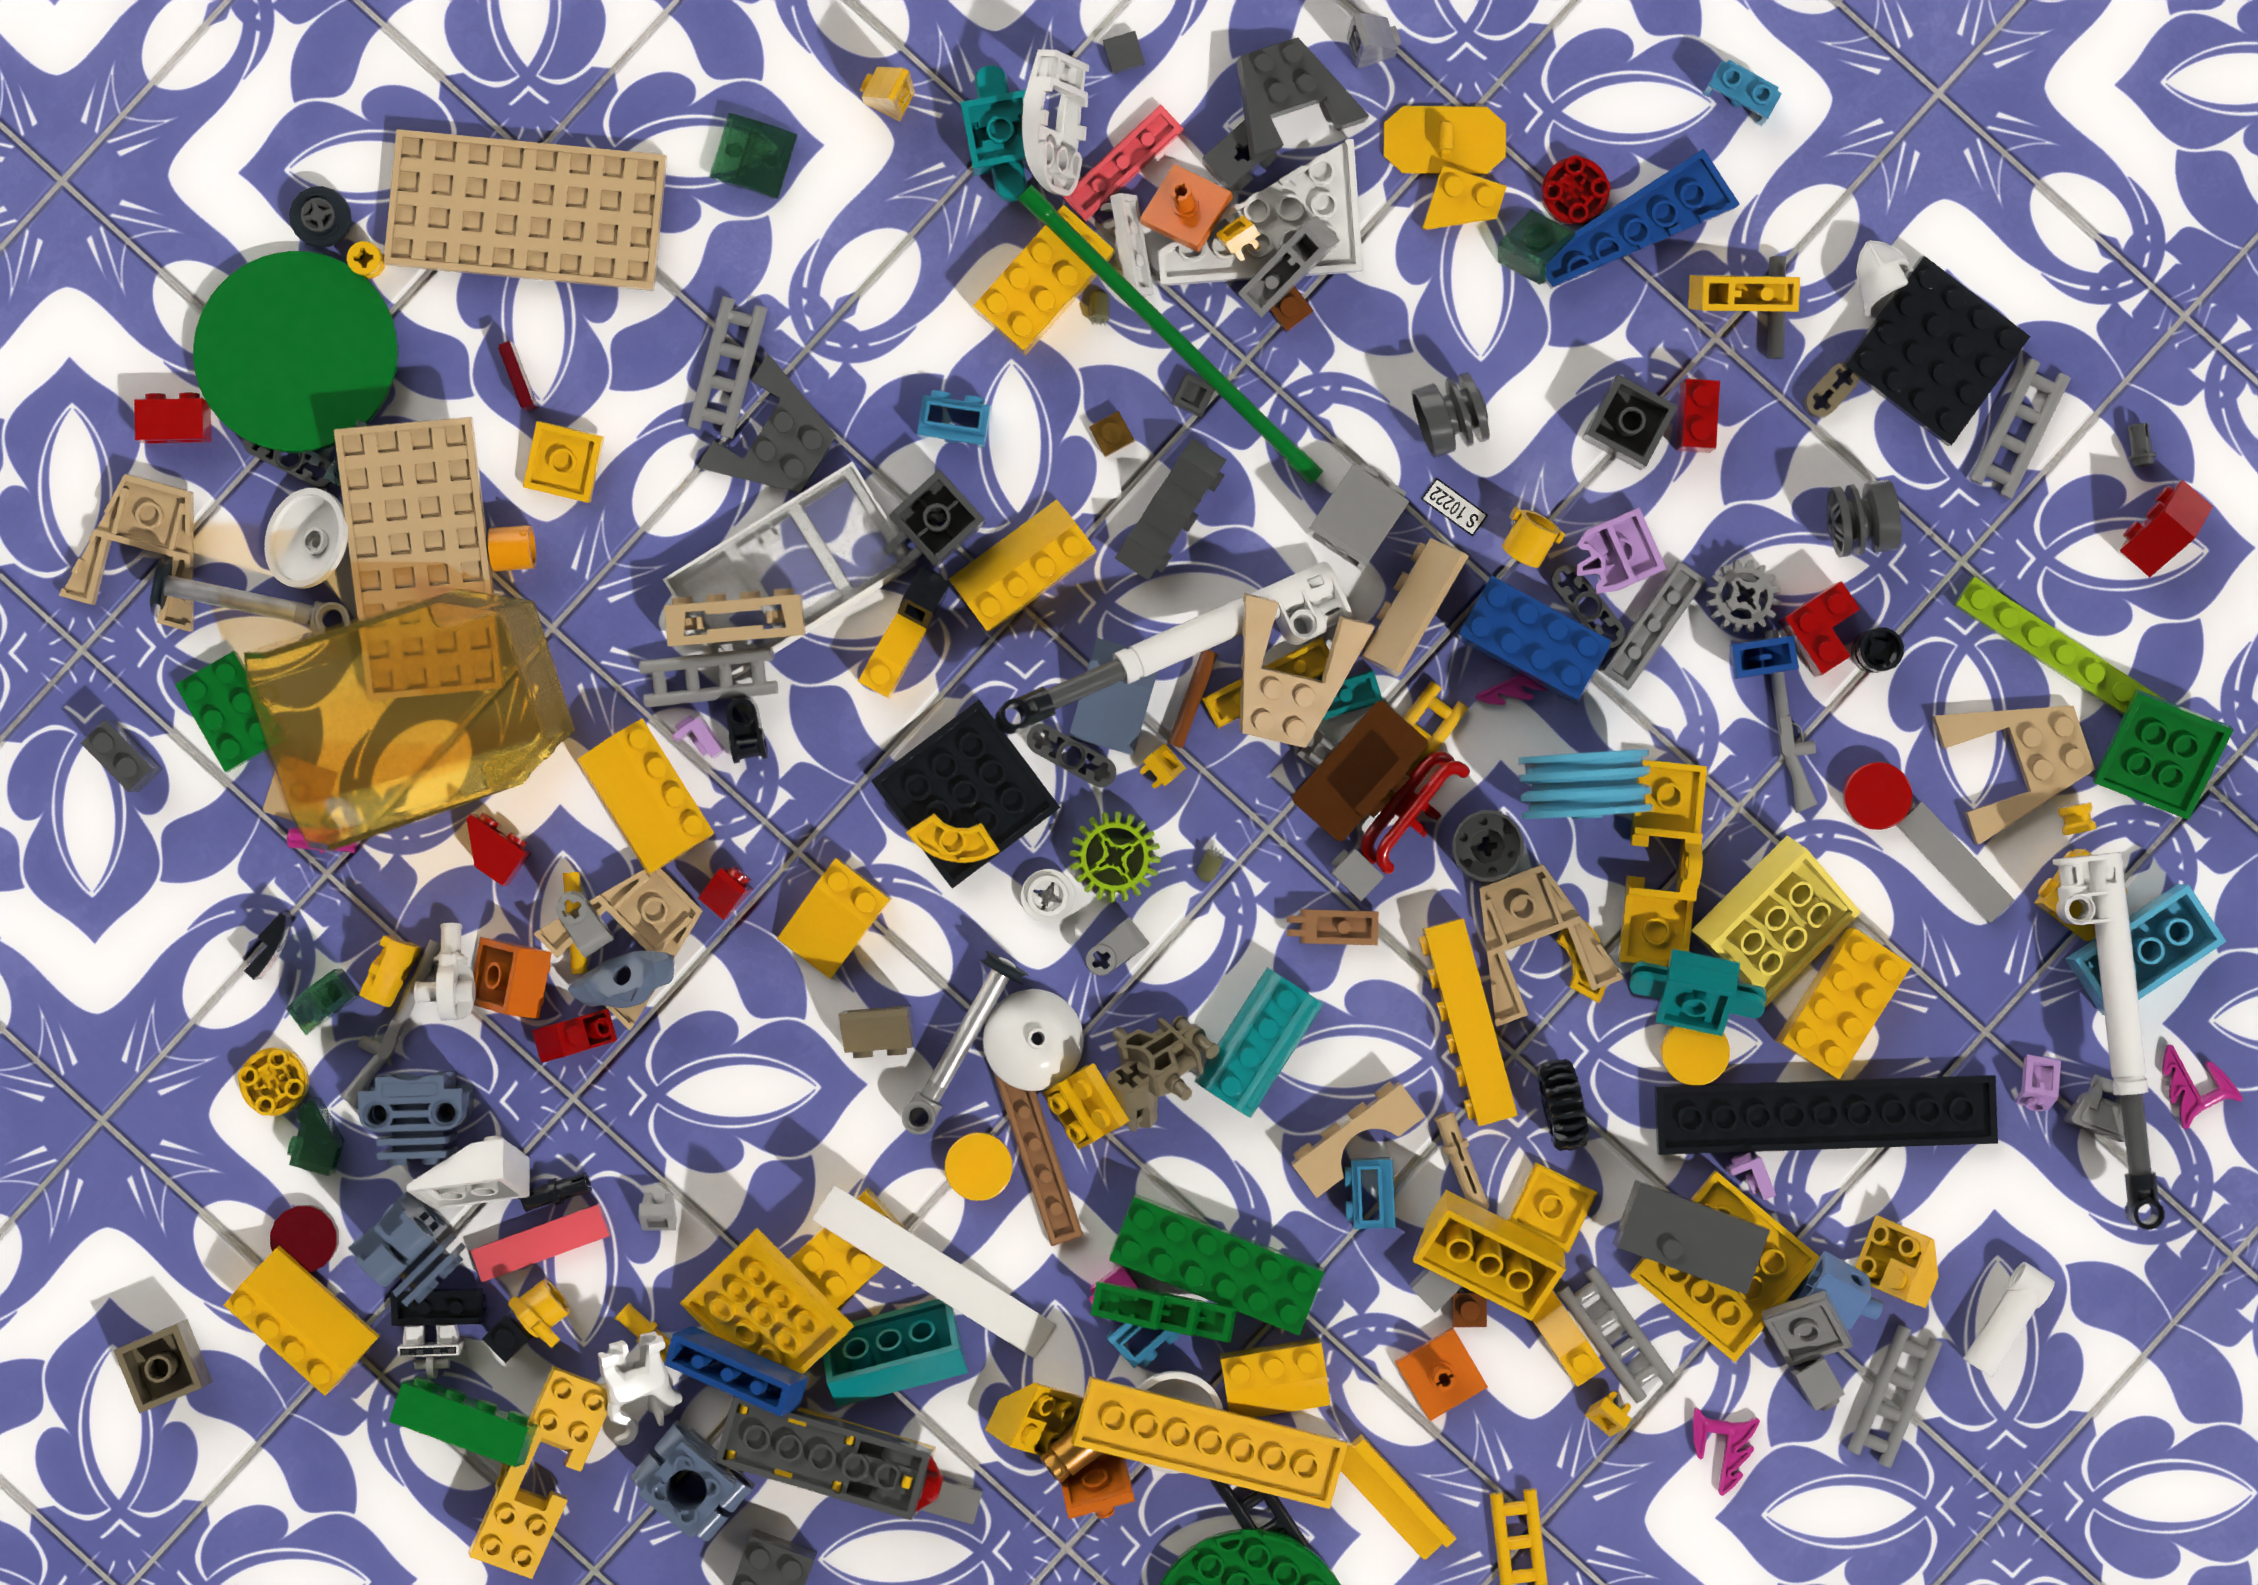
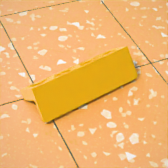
M1362 1433L1347 1446L1341 1472L1423 1560L1432 1555L1442 1544L1447 1548L1457 1539L1454 1532Z

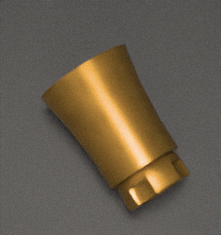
M1076 1423L1049 1447L1050 1450L1040 1457L1042 1463L1060 1484L1070 1475L1073 1477L1086 1465L1104 1454L1074 1446L1071 1443Z

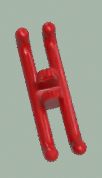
M1435 751L1424 757L1409 775L1408 781L1395 793L1366 830L1361 842L1363 856L1370 863H1377L1383 873L1391 874L1395 868L1389 859L1392 848L1409 827L1423 838L1428 834L1426 827L1417 821V816L1423 810L1424 814L1429 818L1438 821L1442 815L1428 802L1449 776L1456 774L1461 778L1468 777L1470 774L1469 767L1460 761H1455L1452 755L1444 751ZM1441 764L1420 792L1416 794L1414 791L1431 769ZM1394 816H1398V820L1383 837L1376 851L1374 845L1377 838Z

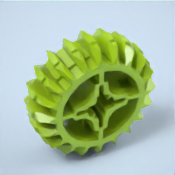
M1121 811L1115 812V821L1109 822L1108 813L1103 812V824L1098 825L1097 820L1091 817L1089 821L1094 829L1089 832L1084 826L1079 828L1080 832L1086 835L1084 840L1076 837L1073 838L1072 842L1081 845L1080 851L1072 850L1069 852V855L1080 857V863L1071 864L1070 867L1071 870L1082 868L1083 874L1075 878L1078 883L1085 878L1090 881L1084 888L1085 892H1090L1093 886L1099 888L1096 893V899L1100 900L1104 891H1109V902H1115V892H1121L1123 901H1128L1126 890L1132 888L1134 894L1139 896L1141 892L1136 885L1140 881L1147 888L1151 886L1150 881L1144 878L1146 873L1157 876L1158 871L1149 868L1150 862L1160 863L1161 858L1157 856L1151 857L1150 851L1157 850L1160 846L1158 843L1148 845L1147 840L1155 835L1153 831L1145 835L1140 832L1145 827L1146 822L1141 821L1136 828L1131 825L1134 820L1133 814H1129L1126 823L1120 822ZM1121 828L1131 832L1136 838L1127 844L1116 845L1111 841L1105 830ZM1097 836L1104 849V854L1098 862L1088 867L1087 849L1091 840ZM1105 841H1108L1111 847H1116V851L1118 847L1122 850L1128 846L1131 847L1121 857L1122 865L1126 872H1122L1119 866L1115 867L1114 863L1112 866L1108 863L1102 867L1099 866L1109 856ZM1142 846L1144 853L1143 865L1140 872L1134 878L1126 861L1131 852ZM1113 868L1119 872L1125 884H1105L1094 875L1104 869Z

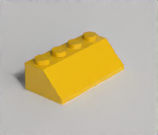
M1056 499L948 580L989 634L1095 556L1097 550Z
M643 718L613 734L576 760L648 875L703 844L714 834V831Z
M1445 1190L1430 1213L1413 1256L1414 1263L1532 1321L1566 1271L1563 1248L1448 1190Z
M280 1246L241 1283L223 1305L324 1396L346 1377L380 1337L377 1332Z

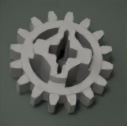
M1740 560L1733 561V570L1727 565L1720 567L1723 576L1712 575L1711 579L1716 583V586L1706 588V592L1713 595V599L1707 601L1706 606H1715L1716 611L1711 615L1712 619L1721 616L1723 620L1720 627L1725 628L1731 623L1733 624V633L1740 632L1742 626L1745 627L1747 633L1754 632V623L1760 628L1765 627L1764 617L1772 619L1776 616L1774 611L1771 610V606L1781 604V601L1773 598V594L1781 591L1780 587L1771 586V582L1776 576L1773 574L1766 577L1764 575L1765 565L1754 569L1753 560H1748L1745 567H1742ZM1737 574L1750 575L1757 580L1752 583L1746 582ZM1725 585L1728 589L1727 599L1722 602V589ZM1739 590L1741 592L1746 590L1749 592L1750 596L1746 598L1747 602L1739 603L1737 601V597L1740 595ZM1764 591L1765 601L1761 609L1759 598L1760 593ZM1734 610L1741 611L1749 619H1740L1732 616L1730 613Z

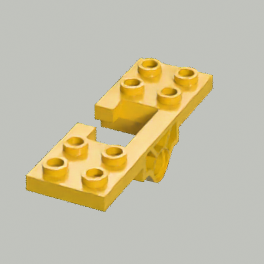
M1643 760V766H1650V773L1644 777H1639V784L1651 786L1652 794H1645V803L1653 804V811L1633 813L1630 845L1648 847L1649 836L1681 839L1676 892L1644 889L1645 877L1626 876L1618 961L1627 963H1638L1641 961L1667 967L1672 949L1689 951L1693 906L1694 901H1696L1703 867V834L1701 833L1707 766Z
M552 1367L529 1418V1421L537 1424L538 1427L526 1462L518 1467H512L504 1463L501 1464L500 1474L495 1484L496 1492L468 1551L469 1557L533 1579L568 1499L565 1495L550 1491L548 1497H544L522 1489L520 1485L540 1442L567 1451L568 1453L563 1462L564 1465L579 1472L582 1471L608 1414L607 1392L603 1384L558 1367Z

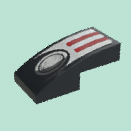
M289 911L281 912L258 936L267 947L244 970L253 980L262 979L282 952L294 917Z

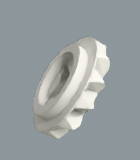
M1043 869L1033 873L1027 878L1021 890V902L1024 910L1031 918L1042 923H1054L1062 920L1069 914L1075 901V891L1070 879L1063 873L1053 869ZM1055 882L1053 894L1058 896L1062 903L1050 901L1048 906L1041 910L1043 898L1038 896L1034 889L1046 891L1048 886Z

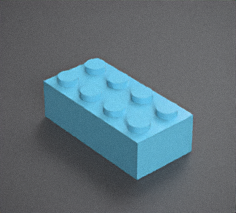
M2175 885L2129 916L2138 1000L2227 942L2189 885ZM2095 938L2065 958V960L2100 1013L2105 1016Z

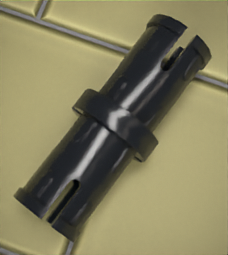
M586 1172L561 1180L554 1178L548 1180V1184L531 1188L529 1190V1197L520 1198L526 1212L553 1203L556 1206L561 1205L566 1199L591 1193L592 1188L588 1187L591 1186V1182Z

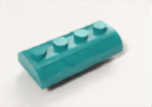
M1267 967L1217 1044L1219 1046L1218 1054L1206 1061L1203 1066V1073L1199 1076L1197 1075L1194 1082L1251 1118L1324 1003Z

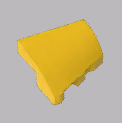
M383 935L379 945L384 948L371 963L359 996L379 1005L391 1007L423 948L413 942H403L392 935Z

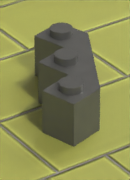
M1192 438L1179 456L1166 480L1153 496L1142 517L1127 536L1115 559L1147 580L1152 577L1156 569L1163 572L1173 557L1168 552L1181 531L1189 532L1199 515L1194 511L1209 489L1215 492L1225 475L1220 470L1227 460Z

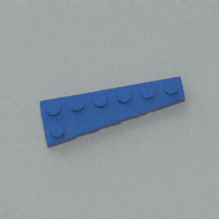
M1702 149L1541 253L1532 261L1550 289L1734 210L1740 203L1706 151Z

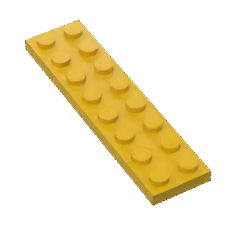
M1091 1376L1088 1380L1071 1441L1074 1446L1328 1509L1331 1507L1348 1443L1344 1440Z

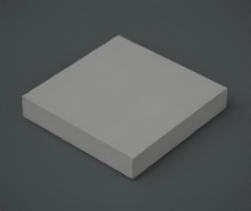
M1826 1290L1762 1310V1320L1789 1367L1853 1347L1852 1338Z

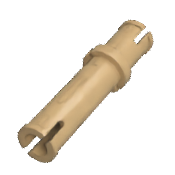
M1454 1111L1435 1117L1434 1121L1445 1145L1442 1147L1445 1155H1449L1465 1199L1484 1209L1489 1208L1490 1204L1486 1199L1467 1149L1469 1146L1467 1138L1463 1139Z

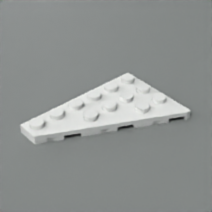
M1346 139L1330 151L1319 155L1313 161L1304 166L1302 165L1280 178L1274 184L1260 192H1256L1245 201L1226 210L1199 253L1176 241L1158 250L1160 286L1251 280L1306 222L1316 216L1333 232L1340 242L1306 276L1362 272L1363 262L1354 139ZM1244 215L1255 225L1260 234L1255 238L1259 243L1260 249L1255 251L1249 243L1241 248V253L1245 259L1240 261L1221 245L1215 233Z

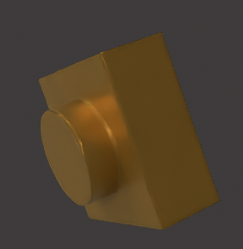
M1119 411L1089 426L1105 458L1135 442Z

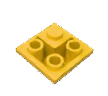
M1879 1215L1875 1216L1855 1268L1870 1277L1872 1287L1906 1302L1926 1308L1939 1277L1934 1239Z
M1034 1382L999 1399L985 1430L1011 1448L1042 1456L1050 1450L1049 1447L1069 1430L1083 1398L1073 1393Z

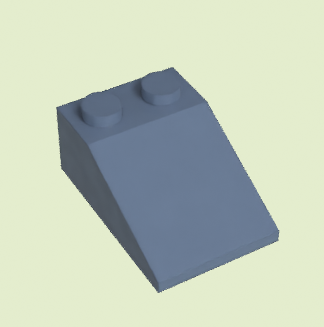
M1097 638L1087 671L1112 661L1113 653L1122 649H1129V647ZM1158 671L1144 678L1140 677L1139 680L1128 685L1120 681L1079 699L1068 737L1134 755Z

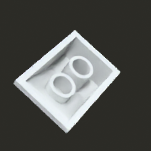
M488 1136L482 1142L470 1143L408 1183L407 1192L433 1209L529 1197L530 1158L503 1137Z

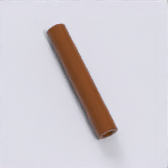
M1208 649L1200 653L1169 736L1168 744L1183 749L1218 653Z

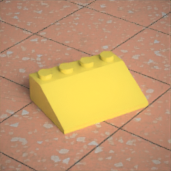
M1787 835L1691 931L1716 958L1740 963L1738 981L1763 987L1766 991V1007L1861 911L1809 850Z

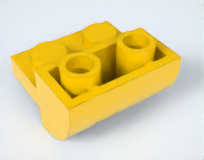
M1094 1063L1082 1067L1043 1092L1049 1108L1058 1116L1065 1128L1067 1137L1076 1145L1078 1150L1130 1121Z

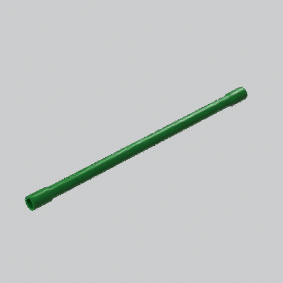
M1031 184L1017 200L1039 221H1042L1281 454L1296 473L1309 485L1315 482L1324 470L1303 450L1290 441L1094 249Z

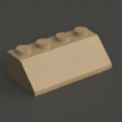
M1432 538L1427 541L1426 545L1419 542L1410 558L1415 564L1409 574L1403 571L1395 583L1393 589L1398 591L1393 602L1385 601L1376 618L1381 622L1375 633L1372 632L1366 642L1361 658L1394 677L1399 676L1469 555Z

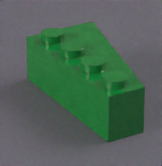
M415 1377L414 1380L402 1382L389 1422L512 1467L525 1464L538 1427L537 1424L529 1421L530 1417L517 1411L505 1412L498 1409V1405L482 1399L476 1400L466 1396L467 1394L462 1391L447 1388L426 1378Z

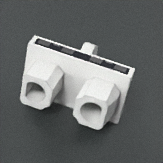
M425 1325L405 1326L403 1344L397 1347L398 1357L426 1356V1359H415L414 1368L415 1370L426 1369L427 1378L436 1379L438 1369H448L450 1367L449 1358L438 1359V1356L460 1355L461 1351H465V1340H459L457 1325H436L437 1341L427 1342L425 1339Z

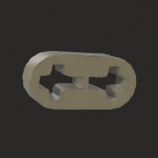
M1840 362L1833 366L1807 393L1804 398V408L1811 417L1820 419L1828 416L1857 386L1859 378L1853 373H1850L1848 376L1850 385L1843 383L1837 389L1832 386L1838 379V375L1835 372L1842 373L1845 370L1847 371L1842 366L1845 362ZM1828 391L1831 396L1825 401V405L1828 407L1827 410L1824 408L1814 409L1815 400L1812 397L1815 395L1819 398Z

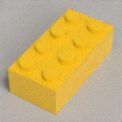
M1063 204L1057 212L1094 249L1110 262L1115 256L1114 249ZM1045 225L973 305L974 311L1026 356L1095 279L1097 274Z
M1847 927L1775 1041L1830 1077L1839 1080L1910 970L1912 964L1856 928Z
M869 1187L856 1198L905 1229ZM825 1227L789 1258L800 1272L836 1308L843 1304L885 1266Z

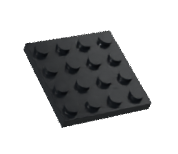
M1922 256L1914 265V271H1910L1906 276L1908 280L1907 285L1895 291L1842 366L1945 445L1952 446L2031 336L1926 256Z
M980 699L871 780L908 830L934 813L945 824L955 828H970L982 823L1000 850L997 854L975 862L958 863L942 860L925 852L952 889L1061 808L1007 735L996 726L995 719Z

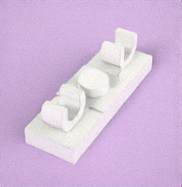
M1124 193L1111 195V203L1103 204L1101 211H1113V220L1105 223L1104 228L1114 229L1115 250L1123 268L1117 271L1143 297L1154 295L1143 226L1140 222L1141 215L1137 195Z

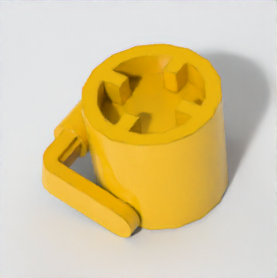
M1514 506L1509 517L1516 522L1504 540L1502 548L1517 561L1527 566L1539 568L1553 543L1560 544L1565 533L1546 517L1534 511L1522 510Z
M544 1278L520 1298L515 1296L509 1300V1307L533 1337H540L551 1348L561 1340L550 1328L569 1315L571 1310L562 1294L549 1280Z

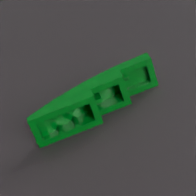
M1097 1281L1090 1315L1149 1329H1162L1188 1336L1196 1335L1228 1343L1231 1342L1237 1308L1158 1291Z

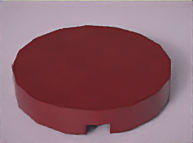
M298 1205L284 1211L275 1220L270 1232V1247L273 1252L280 1246L308 1272H313L326 1266L333 1258L339 1246V1229L334 1218L324 1210L319 1209V1207L314 1205Z

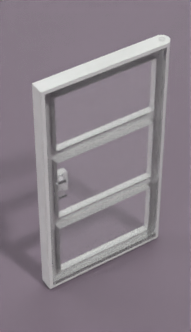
M852 461L665 577L663 581L674 598L692 597L693 603L706 602V595L726 594L727 600L740 599V592L760 591L761 597L774 596L775 589L794 588L795 595L802 594L805 631L807 634L914 568L917 564L915 560L903 571L897 566L900 559L910 553L904 543L900 545L898 550L889 555L883 551V548L898 533ZM781 604L763 606V610L707 615L705 611L688 612V618L704 617L705 629H696L697 635L707 634V629L765 625V629L786 628L785 622L767 624L766 611L782 610ZM804 635L703 644L709 653L772 647L775 654ZM750 663L731 665L732 680L751 669Z

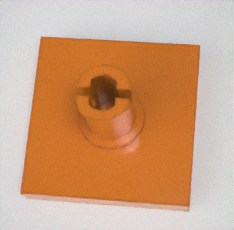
M1173 164L1140 217V222L1142 225L1199 253L1233 199L1231 191Z
M1453 1327L1395 1360L1396 1365L1429 1421L1488 1388Z
M1106 1453L1086 1465L1073 1477L1070 1475L1061 1483L1069 1519L1094 1512L1098 1518H1108L1114 1514V1507L1135 1501L1126 1458Z

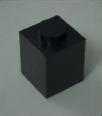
M920 567L905 592L897 613L927 629L944 601L951 582L945 580L935 571H928Z
M512 1310L482 1340L507 1363L533 1336L524 1328Z

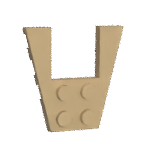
M124 474L104 510L105 514L97 529H94L89 544L81 558H78L71 571L72 575L65 588L61 589L59 596L90 605L96 604L111 541L173 557L171 576L194 580V492L134 475ZM167 596L163 609L161 610L160 608L157 623L192 632L194 629V601Z
M1244 593L1240 731L1243 734L1306 748L1375 626L1371 623L1339 616L1322 680L1261 667L1279 602Z
M2074 705L1936 715L1932 717L1942 749L2007 728L2022 772L2027 792L1964 813L1975 845L1983 843L2095 770Z
M1544 864L1479 888L1495 1024L1497 1027L1528 1015L1504 951L1568 928L1592 991L1624 979L1623 974Z
M662 868L650 875L643 869L588 901L599 916L607 911L646 951L665 952L673 954L674 958L704 911ZM579 907L572 910L571 912H573L575 915H578ZM559 918L534 933L557 958L574 943L568 930ZM649 999L639 1005L628 1008L606 1007L630 1031Z

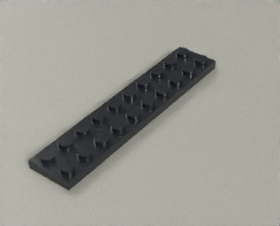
M1995 1075L1655 1086L1658 1155L1998 1144Z

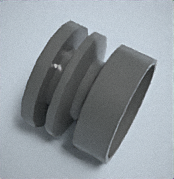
M1468 372L1459 374V389L1453 378H1447L1445 380L1446 395L1444 396L1441 395L1434 383L1414 389L1411 392L1417 421L1426 446L1433 458L1454 452L1456 450L1455 435L1457 434L1460 435L1467 447L1472 446L1474 443L1473 432L1479 442L1487 441L1490 438L1487 408L1480 390L1476 387Z
M1889 479L1865 483L1862 499L1854 484L1846 486L1845 491L1841 486L1829 489L1826 511L1827 527L1835 553L1839 558L1850 556L1851 551L1855 555L1864 554L1866 539L1874 553L1899 549L1902 535L1901 515L1897 494L1893 483Z
M1481 810L1468 815L1458 825L1452 839V855L1457 867L1467 877L1478 882H1496L1506 878L1518 867L1524 853V839L1519 826L1508 815L1496 810ZM1483 838H1489L1490 843H1496L1497 848L1492 850V856L1486 857L1484 851H1478L1477 846L1483 843Z

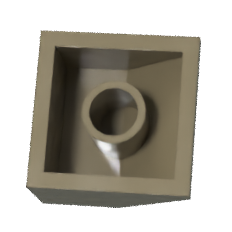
M911 1005L845 1010L839 1013L844 1053L853 1052V1058L873 1057V1051L887 1050V1056L907 1054V1048L914 1046Z

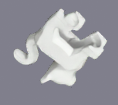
M655 1331L640 1335V1360L630 1363L625 1362V1356L629 1353L628 1345L623 1340L610 1343L607 1353H598L600 1373L605 1381L604 1386L607 1392L608 1415L611 1421L626 1428L625 1433L614 1438L613 1442L619 1446L627 1445L634 1441L639 1432V1423L633 1415L621 1411V1405L648 1396V1410L654 1414L659 1426H663L664 1416L672 1413L675 1406L682 1402L680 1391L674 1390L669 1385V1372L660 1356V1351L666 1347L665 1341Z

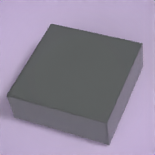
M1135 31L1103 40L1112 75L1145 65Z
M1186 372L1171 404L1202 418L1215 390L1207 382Z

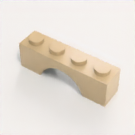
M1391 1081L1386 1083L1374 1093L1377 1097L1367 1106L1364 1102H1361L1347 1113L1350 1117L1340 1126L1337 1122L1331 1124L1320 1133L1323 1139L1313 1146L1308 1142L1293 1153L1296 1159L1291 1162L1292 1166L1316 1198L1344 1178L1341 1167L1342 1154L1347 1143L1356 1134L1369 1129H1382L1399 1137L1426 1117L1400 1082H1397L1395 1085Z

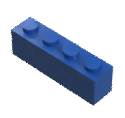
M694 1326L673 1333L664 1363L667 1367L780 1417L800 1408L808 1381V1376Z

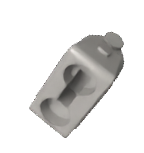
M2094 1074L2087 1093L2083 1092L2078 1096L2065 1115L2064 1122L2118 1142H2125L2120 1095H2115L2118 1096L2115 1102L2101 1098L2102 1091L2113 1094L2112 1081L2114 1080Z

